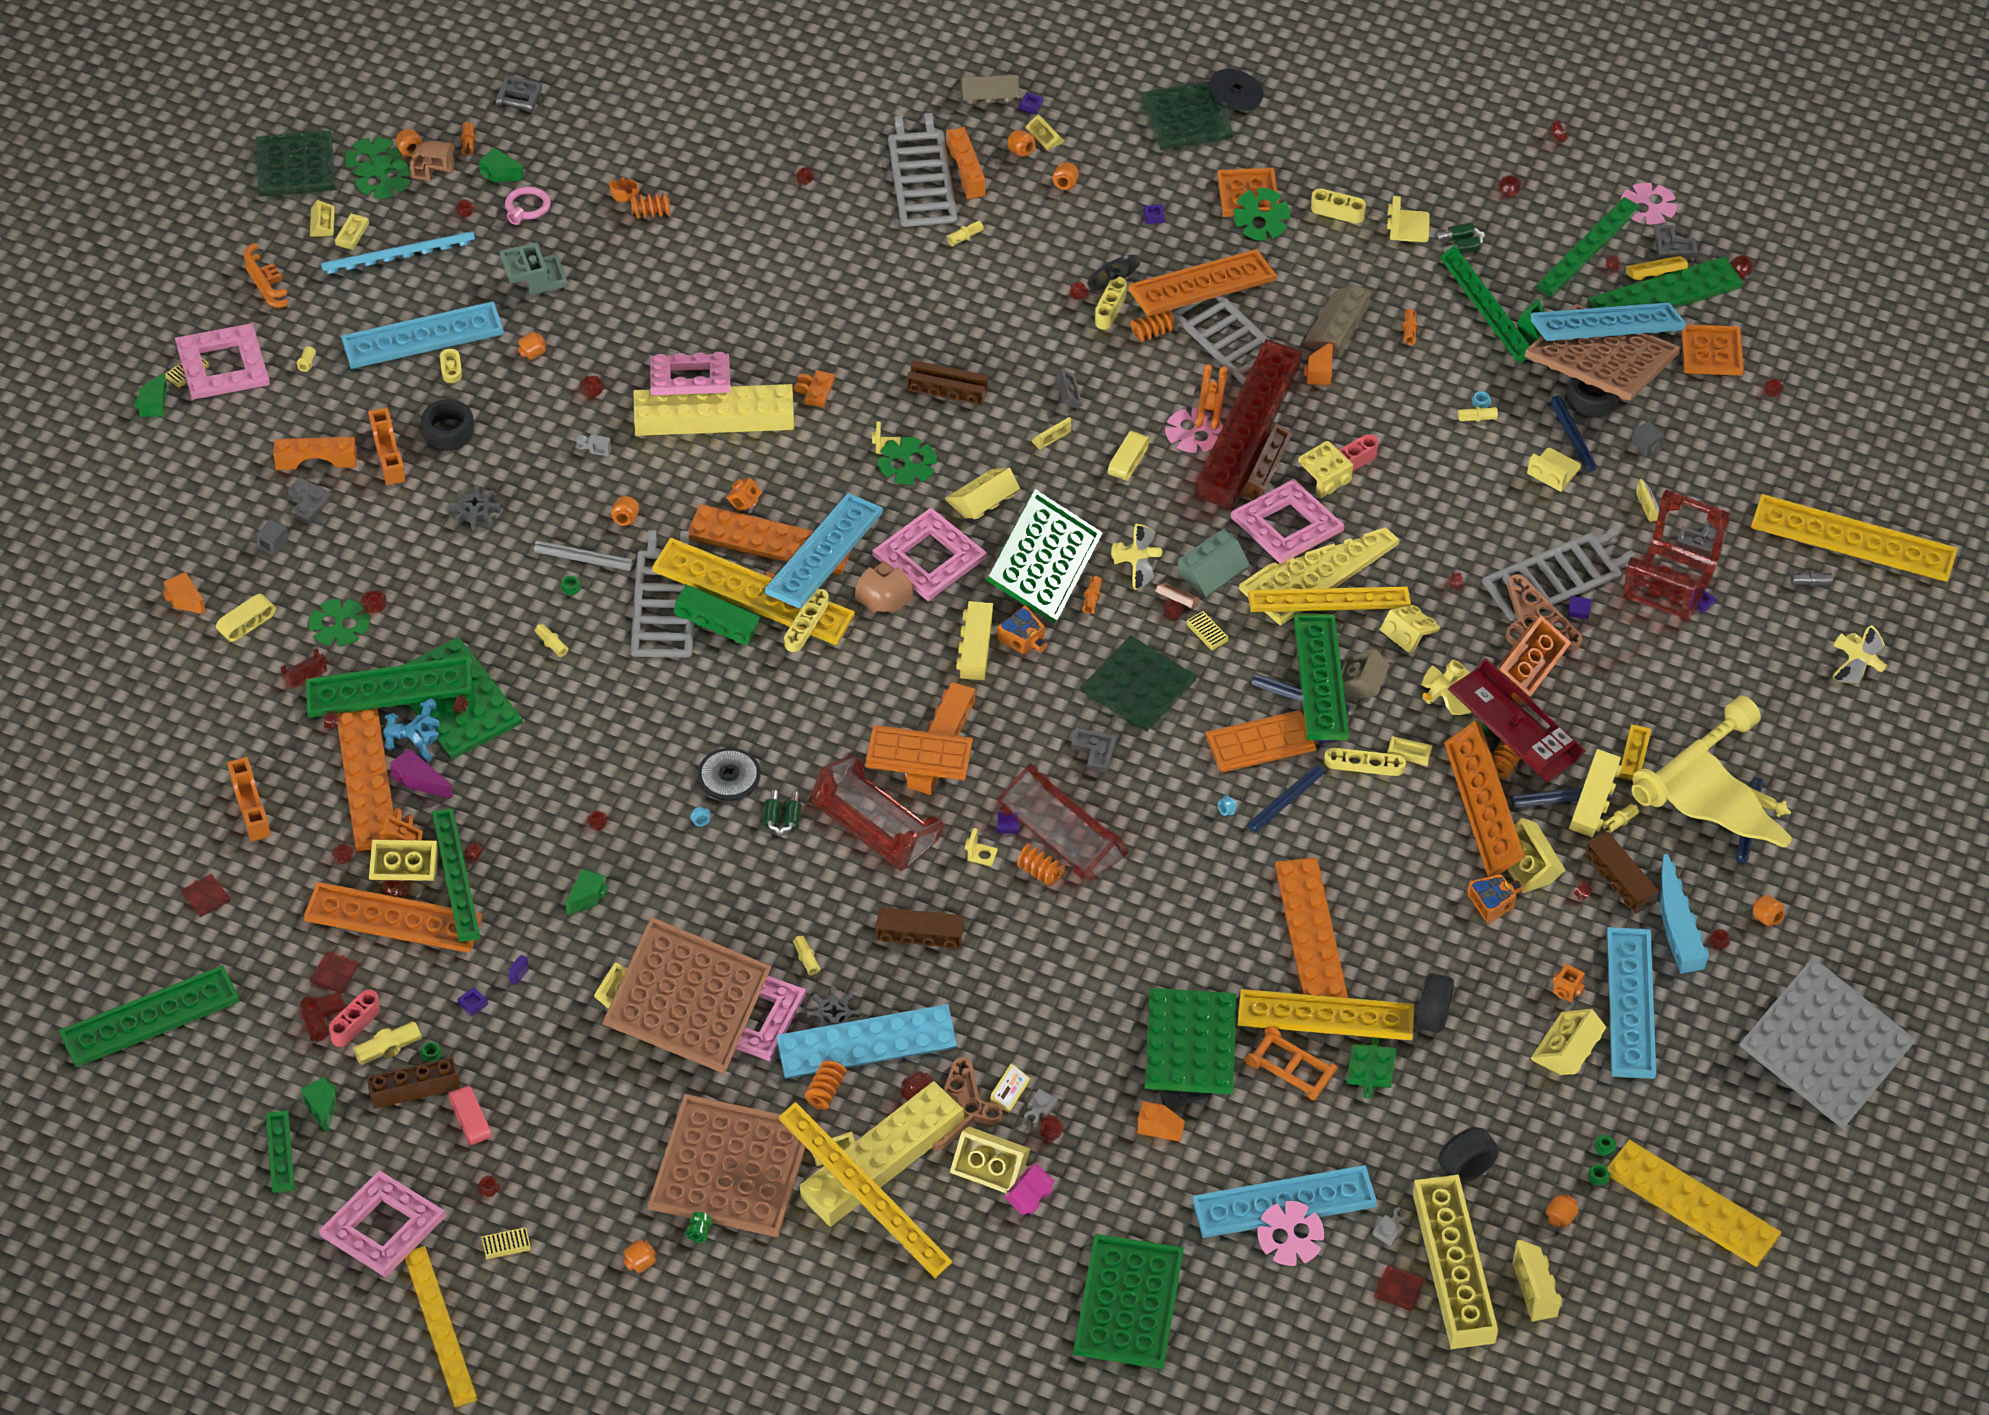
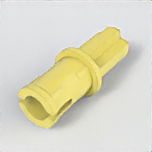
M977 221L967 227L962 226L958 231L947 235V240L951 246H955L964 240H970V237L982 231L984 226L981 221Z
M1476 407L1475 409L1458 411L1459 421L1476 420V422H1480L1481 420H1497L1498 418L1496 407Z
M544 624L536 626L534 631L544 641L546 647H550L559 657L567 654L569 648L558 639L556 633H552Z
M1630 804L1623 810L1616 811L1614 816L1602 823L1603 829L1605 830L1610 827L1606 832L1611 834L1620 826L1627 825L1628 821L1639 813L1637 805Z
M797 936L793 940V944L799 954L798 959L803 962L808 975H816L820 972L821 968L814 957L815 952L810 949L804 936Z

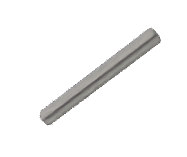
M536 541L534 546L536 553L627 571L631 570L633 564L632 560L628 558L543 541Z

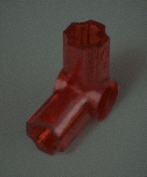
M339 992L318 998L306 996L301 1000L300 1018L305 1024L310 1041L320 1042L329 1036L323 1016L344 1010L343 999Z

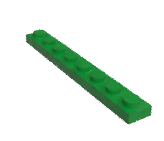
M1623 197L1537 283L1536 289L1553 298L1639 211L1640 205Z
M1454 245L1440 256V259L1519 364L1523 363L1527 359L1525 352L1530 347V344L1459 249Z
M453 808L432 811V819L458 942L480 939V932Z

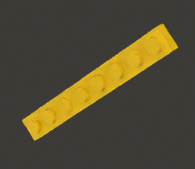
M1408 587L1249 590L1248 593L1251 612L1396 609L1411 605Z
M426 1247L413 1249L405 1258V1262L454 1407L475 1402L477 1397Z

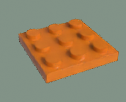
M1274 168L1217 170L1223 217H1234V209H1245L1237 203V200L1248 190H1252L1256 198L1257 188H1268L1277 192ZM1261 200L1258 203V208L1262 212H1268L1271 209V203L1268 200Z
M1686 324L1685 329L1681 330L1684 373L1743 375L1740 326Z

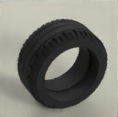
M1575 377L1570 378L1567 399L1571 408L1579 414L1594 418L1610 414L1616 408L1619 396L1610 392H1606L1608 395L1598 398L1587 396L1580 389L1596 386L1588 385Z
M443 399L430 404L424 410L421 417L422 434L425 441L432 447L444 451L455 450L466 445L474 434V420L470 408L463 402L455 399ZM445 419H454L462 423L459 427L452 430H439L433 427L436 423Z
M1435 973L1427 975L1416 1024L1418 1028L1437 1033L1444 1030L1453 994V978Z
M1472 1127L1452 1137L1441 1149L1438 1161L1447 1176L1459 1175L1460 1182L1464 1183L1479 1177L1487 1171L1495 1162L1499 1149L1487 1130L1481 1127Z

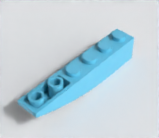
M1665 854L1660 875V907L1666 937L1680 974L1703 970L1706 967L1707 960H1709V952L1703 946L1701 931L1696 928L1695 915L1689 910L1688 897L1684 896L1682 892L1683 886L1681 879H1677L1675 864L1670 861L1669 855Z

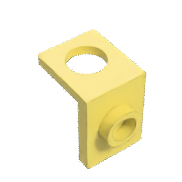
M877 422L876 432L872 433V444H876V454H882L880 450L891 440H895L900 446V437H881V422Z
M973 828L971 837L967 838L965 850H968V861L992 867L998 848L978 844V829ZM988 851L991 856L988 859H981L979 853Z

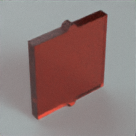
M212 874L200 880H195L193 884L181 890L183 896L200 918L213 910L217 911L219 907L231 901Z
M327 951L311 976L310 982L324 987V990L330 989L342 994L357 970L359 962L345 958V955L340 956Z
M1387 1266L1382 1279L1378 1280L1379 1286L1374 1298L1412 1311L1416 1299L1420 1298L1419 1292L1424 1279Z

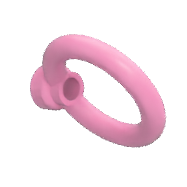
M536 187L515 189L505 200V207L508 211L507 218L515 225H518L523 219L529 220L543 216L551 205L549 195ZM532 194L540 197L543 200V205L535 211L524 212L520 207L514 208L513 201L518 196Z

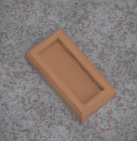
M1167 583L1158 585L1155 591L1190 608L1198 606L1200 601L1199 597Z

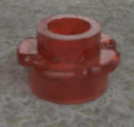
M808 167L800 168L796 174L797 182L808 185L813 180L814 173Z
M461 200L457 204L456 212L461 217H469L474 213L473 210L475 208L471 201Z
M1610 254L1609 258H1606L1607 270L1611 269V273L1619 271L1618 255L1613 256Z
M1077 282L1071 285L1069 293L1074 300L1079 301L1086 298L1088 289L1083 283Z
M1777 379L1765 382V392L1770 397H1777L1784 390L1783 384Z
M1452 572L1451 576L1448 577L1451 589L1455 588V591L1458 592V589L1464 588L1463 578L1460 572Z
M1169 600L1163 606V611L1168 618L1176 619L1182 614L1183 605L1175 600Z
M458 694L453 710L457 711L458 714L461 711L466 712L469 700H466L467 695L461 696Z
M334 710L332 712H325L324 728L332 730L333 727H337L338 715L334 714Z
M596 810L591 812V815H588L587 822L593 830H602L607 824L608 816L606 813Z
M479 842L476 844L470 843L464 852L466 859L475 862L482 854L484 848L480 846Z
M339 844L332 851L334 859L340 864L348 863L352 859L353 848L351 846Z
M1582 881L1574 892V895L1579 897L1578 900L1581 897L1587 898L1592 891V888L1589 887L1591 883L1588 884L1586 881Z
M1716 929L1709 936V943L1716 949L1726 948L1730 944L1729 935L1723 929Z
M492 1176L483 1177L478 1184L479 1194L486 1197L495 1196L496 1192L500 1189L499 1183Z

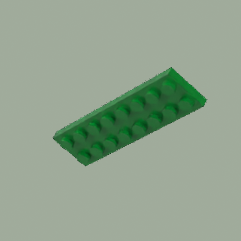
M1724 256L1688 267L1687 269H1681L1589 297L1587 304L1591 309L1670 303L1675 309L1740 289L1743 286V282Z
M1294 613L1293 622L1307 740L1348 741L1349 729L1335 615Z
M469 655L306 679L308 717L313 718L334 715L336 713L424 702L431 698L438 700L472 695L471 657Z
M222 965L60 1029L59 1033L75 1068L237 1004L240 1002V999Z

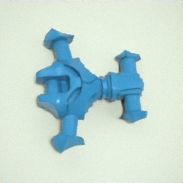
M432 698L421 702L420 704L423 707L421 715H417L408 726H404L402 723L396 724L398 715L394 713L385 715V719L388 721L383 730L386 738V743L383 744L384 749L392 751L396 748L394 746V739L403 740V738L408 737L413 741L415 747L419 748V753L416 755L429 763L432 755L427 752V746L431 745L439 736L435 729L440 726V722L430 716L431 710L437 708L436 702Z

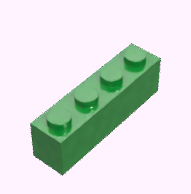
M687 584L675 602L674 614L680 618L692 621L701 627L708 628L719 635H724L746 646L749 645L759 626L760 616Z

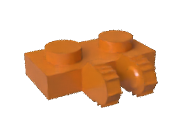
M816 370L812 378L808 374L801 373L797 377L798 382L794 385L793 389L796 393L806 395L805 404L824 408L835 381V374Z
M399 808L395 809L392 816L386 813L382 817L380 834L389 839L421 841L423 831L413 826L414 816L411 814L404 818V822L401 821L402 810Z

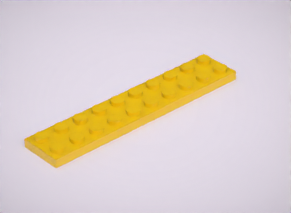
M1764 494L1761 495L1751 528L1944 582L1949 580L1958 550L1957 547Z
M671 537L652 567V571L682 584H687L789 627L801 610L765 594V588L773 580L772 578ZM829 601L826 610L810 635L838 646L855 616V611ZM808 611L806 612V614L812 616L815 615L816 612ZM800 625L797 628L799 630H804L807 628V626Z

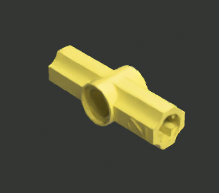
M410 1022L392 1031L391 1029H383L374 1036V1039L353 1047L359 1064L364 1065L382 1056L385 1058L393 1057L400 1052L402 1047L422 1038L416 1023Z

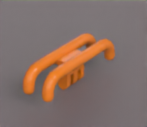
M257 243L250 244L243 253L247 272L270 306L274 308L288 306L289 301L287 299H274L286 296L287 290H274L270 286L280 282L283 279L282 275L279 274L280 272L273 263L259 268L256 262L260 260V255H251L252 252L258 250L259 246Z
M1206 364L1204 366L1195 425L1197 428H1201L1204 422L1205 410H1212L1211 428L1217 430L1220 423L1227 368L1225 366L1220 368L1217 385L1215 381L1210 382L1212 366Z

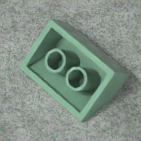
M1223 528L1179 559L1178 575L1204 598H1207L1250 568V564L1238 541Z

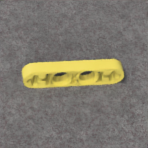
M817 589L801 608L784 637L785 648L788 651L796 652L804 646L829 604V595L826 590ZM815 611L816 614L809 616L806 612ZM800 625L807 626L804 630H799L797 627Z
M1330 748L1324 755V764L1328 768L1399 776L1404 773L1406 760L1402 756L1395 754ZM1357 758L1360 760V762L1357 764H1353L1349 761V759ZM1378 760L1381 764L1373 766L1370 764V761Z

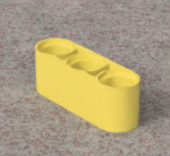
M1325 189L1313 191L1311 210L1314 213L1351 223H1361L1364 220L1366 203L1363 199Z
M1118 277L1109 281L1096 307L1095 325L1097 328L1104 330L1112 326L1126 299L1127 282L1124 278Z
M1130 431L1110 462L1108 474L1128 481L1145 454L1150 443V437Z
M257 594L220 618L216 624V629L228 641L235 642L270 619L275 614L276 607L263 594Z

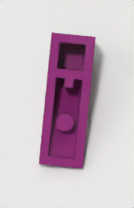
M408 749L390 763L391 776L397 783L400 782L407 788L451 799L453 797L452 784L412 750Z

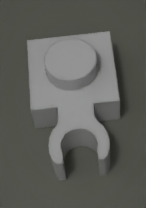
M592 434L590 438L584 435H577L575 441L577 442L576 448L589 449L591 454L609 457L611 452L610 438Z
M1039 1089L1028 1103V1110L1030 1111L1024 1115V1123L1032 1118L1034 1119L1032 1127L1035 1128L1039 1123L1040 1116L1045 1119L1048 1118L1058 1104V1098Z
M1400 1207L1394 1210L1392 1218L1385 1215L1373 1230V1235L1389 1246H1392L1403 1233L1404 1226L1401 1224L1406 1223L1408 1220V1212L1403 1217L1398 1216Z

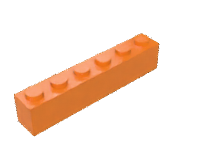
M951 682L949 689H945L943 692L942 703L937 705L935 718L930 720L927 732L959 736L975 702V689ZM913 773L905 774L907 788L929 795L932 794L939 777Z

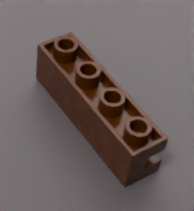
M912 360L911 372H908L907 390L982 406L989 389V375Z
M1277 423L1274 424L1267 434L1242 486L1241 494L1252 500L1264 494L1293 432Z
M1609 832L1587 843L1585 853L1587 860L1595 865L1601 877L1606 878L1611 884L1613 891L1622 897L1628 908H1631L1637 914L1643 910L1645 903L1649 907L1656 904L1659 890Z
M879 907L876 923V940L899 942L907 945L938 946L948 949H961L964 915Z
M453 1057L366 1077L373 1109L460 1089Z

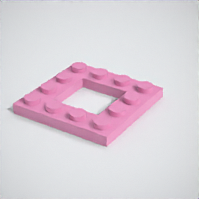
M253 323L175 338L192 400L270 385ZM238 346L244 370L206 376L200 353Z
M715 352L714 354L695 353L694 355H685L678 353L674 356H666L664 354L651 356V395L730 392L729 354ZM710 369V378L697 376L692 379H686L685 377L671 379V371Z
M1295 479L1231 511V518L1280 564L1344 531V524ZM1291 504L1311 525L1284 538L1263 518Z
M930 508L872 550V556L881 563L885 561L894 569L899 567L909 578L912 589L927 601H930L985 560L987 552L934 509ZM929 535L933 536L955 554L930 574L905 555L907 551Z
M768 976L759 997L775 1004L760 1032L748 1028L744 1029L736 1049L771 1061L778 1048L777 1035L786 1033L806 995V989Z
M379 1170L319 1230V1234L322 1238L386 1278L446 1217V1213L443 1209ZM381 1201L411 1218L384 1246L354 1229Z

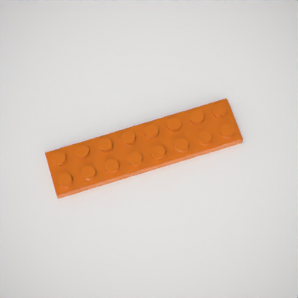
M1255 249L1131 283L1128 290L1147 316L1273 282L1277 275L1259 251Z
M699 504L688 530L690 540L783 562H788L814 532L813 530ZM851 551L832 573L842 575Z
M378 708L336 713L356 852L371 850L372 840H392L380 834L382 817L386 813L392 816L394 812Z
M1474 721L1444 742L1487 876L1490 877L1501 874L1523 859L1525 855L1481 723Z
M1317 857L1275 862L1276 875L1302 994L1348 998Z
M320 882L316 883L304 914V920L307 922L471 953L475 941L458 942L452 908ZM476 913L478 927H480L482 914Z

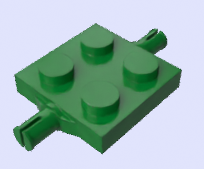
M1372 1037L1371 1045L1353 1044L1347 1084L1364 1087L1362 1096L1367 1099V1093L1368 1099L1372 1098L1373 1088H1391L1397 1054L1396 1048L1381 1047V1038L1376 1040V1037Z

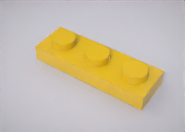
M1677 256L1626 266V272L1634 280H1642L1646 276L1652 275L1657 277L1666 272L1687 269L1688 263L1683 257Z
M1631 724L1619 778L1633 781L1634 774L1642 769L1651 728Z

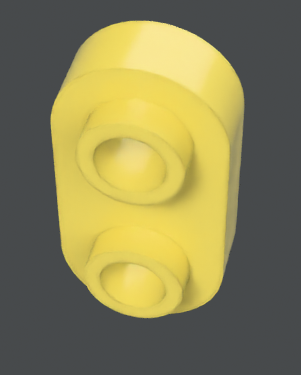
M455 349L443 350L440 354L442 378L447 383H456L462 378L459 352Z

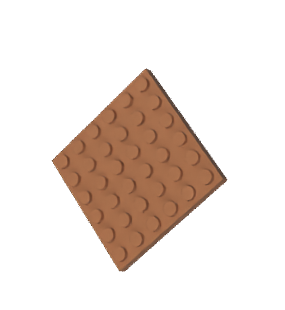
M1575 304L1570 310L1587 308ZM1647 333L1546 341L1543 336H1540L1526 349L1525 357L1530 358L1534 362L1549 366L1552 370L1563 372L1569 377L1582 380L1588 385L1601 388L1605 392L1613 393L1621 399L1631 401L1679 354L1680 347Z
M651 917L607 1011L603 1024L725 1074L772 966Z
M684 1094L648 1203V1209L690 1218L693 1212H704L712 1217V1223L779 1237L806 1147L779 1120L781 1114Z

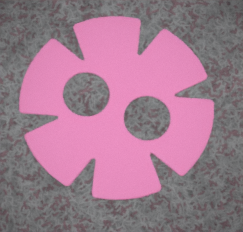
M1652 183L1635 184L1633 188L1637 194L1626 189L1621 199L1626 197L1636 204L1645 203L1648 205L1649 210L1647 212H1637L1631 218L1637 222H1640L1646 216V224L1663 223L1666 220L1661 213L1672 218L1677 210V204L1666 203L1675 200V196L1661 185H1658L1652 191ZM1657 194L1663 200L1659 204H1654L1650 202L1649 197Z
M1192 408L1191 417L1186 409L1174 413L1167 423L1176 427L1165 428L1167 439L1170 443L1181 440L1177 448L1190 453L1197 452V444H1199L1203 452L1215 448L1222 438L1212 433H1224V428L1221 421L1217 430L1211 428L1212 420L1207 421L1212 415L1211 412L1205 410L1204 422L1201 428H1197L1195 425L1198 408ZM1183 420H1191L1194 422V428L1185 430L1180 424ZM1197 431H1205L1208 434V439L1198 441L1194 435Z
M1286 1201V1214H1284L1278 1204H1275L1262 1215L1261 1220L1271 1227L1259 1226L1258 1240L1265 1254L1278 1248L1273 1258L1275 1262L1287 1266H1296V1253H1298L1303 1263L1309 1262L1319 1253L1321 1247L1310 1240H1324V1228L1316 1213L1304 1219L1309 1208L1307 1205L1295 1201ZM1298 1223L1306 1224L1309 1227V1235L1306 1238H1298L1294 1234L1295 1225ZM1278 1228L1284 1229L1288 1234L1287 1241L1282 1244L1276 1243L1272 1238L1274 1230Z

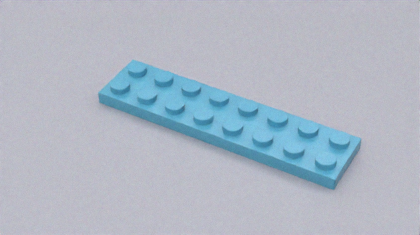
M493 301L342 335L341 338L350 368L353 369L503 335L504 332Z
M1670 303L1531 313L1530 320L1546 341L1571 340L1574 338L1587 339L1590 337L1613 335L1624 336L1626 334L1639 335L1642 333L1665 331L1675 332L1685 329L1687 324Z
M847 493L767 585L765 594L801 609L882 515L883 507Z
M1608 927L1607 960L1611 1077L1655 1079L1656 1054L1651 929Z
M948 1004L777 1035L785 1079L816 1074L821 1062L826 1060L837 1062L845 1068L957 1047Z
M1366 1165L1192 1196L1202 1238L1257 1229L1259 1226L1269 1227V1224L1261 1220L1262 1215L1275 1204H1278L1284 1214H1286V1201H1295L1307 1205L1309 1208L1304 1219L1313 1213H1316L1319 1217L1375 1208L1377 1206Z

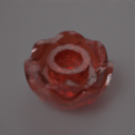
M1559 120L1553 121L1550 125V130L1557 142H1566L1568 136L1565 130H1563L1561 122Z
M1513 175L1504 176L1498 183L1499 191L1507 197L1518 195L1522 190L1521 181Z
M1737 256L1730 262L1739 277L1748 276L1754 270V264L1747 256Z
M586 376L580 382V391L586 397H597L604 390V382L598 376Z
M378 590L368 591L361 598V604L365 611L376 614L385 608L387 600L386 596Z
M385 880L381 886V892L384 895L403 898L408 890V884L405 880Z
M1046 1115L1040 1121L1042 1127L1040 1135L1045 1141L1053 1142L1062 1133V1123L1055 1115Z

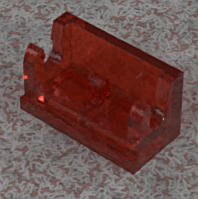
M318 648L313 650L314 656L287 670L285 665L281 666V677L291 690L305 683L306 679L315 678L327 672L325 656L323 654L319 655Z

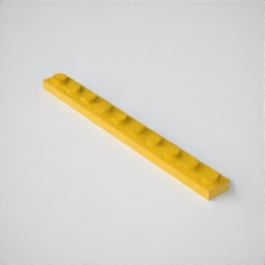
M796 1102L779 1116V1120L935 1279L952 1264L953 1261Z

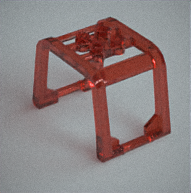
M1665 489L1661 499L1653 538L1643 561L1631 557L1628 561L1623 598L1628 601L1635 600L1681 617V620L1689 623L1714 575L1731 513ZM1682 504L1708 513L1707 521L1717 529L1710 558L1662 540L1669 511L1680 510ZM1656 554L1704 571L1700 582L1691 579L1686 573H1678L1667 566L1657 567L1652 565ZM1647 575L1657 580L1649 581L1644 578ZM1640 586L1648 588L1653 597L1665 596L1669 598L1672 604H1679L1683 601L1682 611L1645 599L1636 594Z

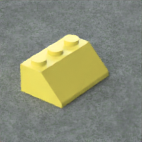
M1010 467L996 468L985 472L945 497V499L964 518H973L975 520L982 517L987 509L991 510L998 507L1001 500H1008L1015 496L1014 492L1019 490L1020 487Z
M1521 818L1515 824V828L1525 857L1508 868V871L1514 881L1518 880L1520 882L1522 893H1527L1551 884L1566 870L1538 824Z
M372 840L369 880L434 881L437 874L439 856L437 841Z
M1593 1009L1561 1012L1531 1059L1559 1075L1576 1074L1581 1069L1585 1059L1591 1054V1050L1596 1042L1601 1039L1606 1026Z
M967 1127L961 1133L949 1173L1006 1193L1022 1175L1030 1148L978 1129Z
M1518 1240L1512 1265L1531 1321L1558 1317L1559 1309L1562 1307V1299L1560 1294H1556L1554 1276L1549 1274L1547 1256H1543L1540 1247Z

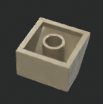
M1376 649L1358 653L1344 659L1341 666L1344 694L1364 699L1374 697L1379 693L1380 686L1387 675L1390 664Z

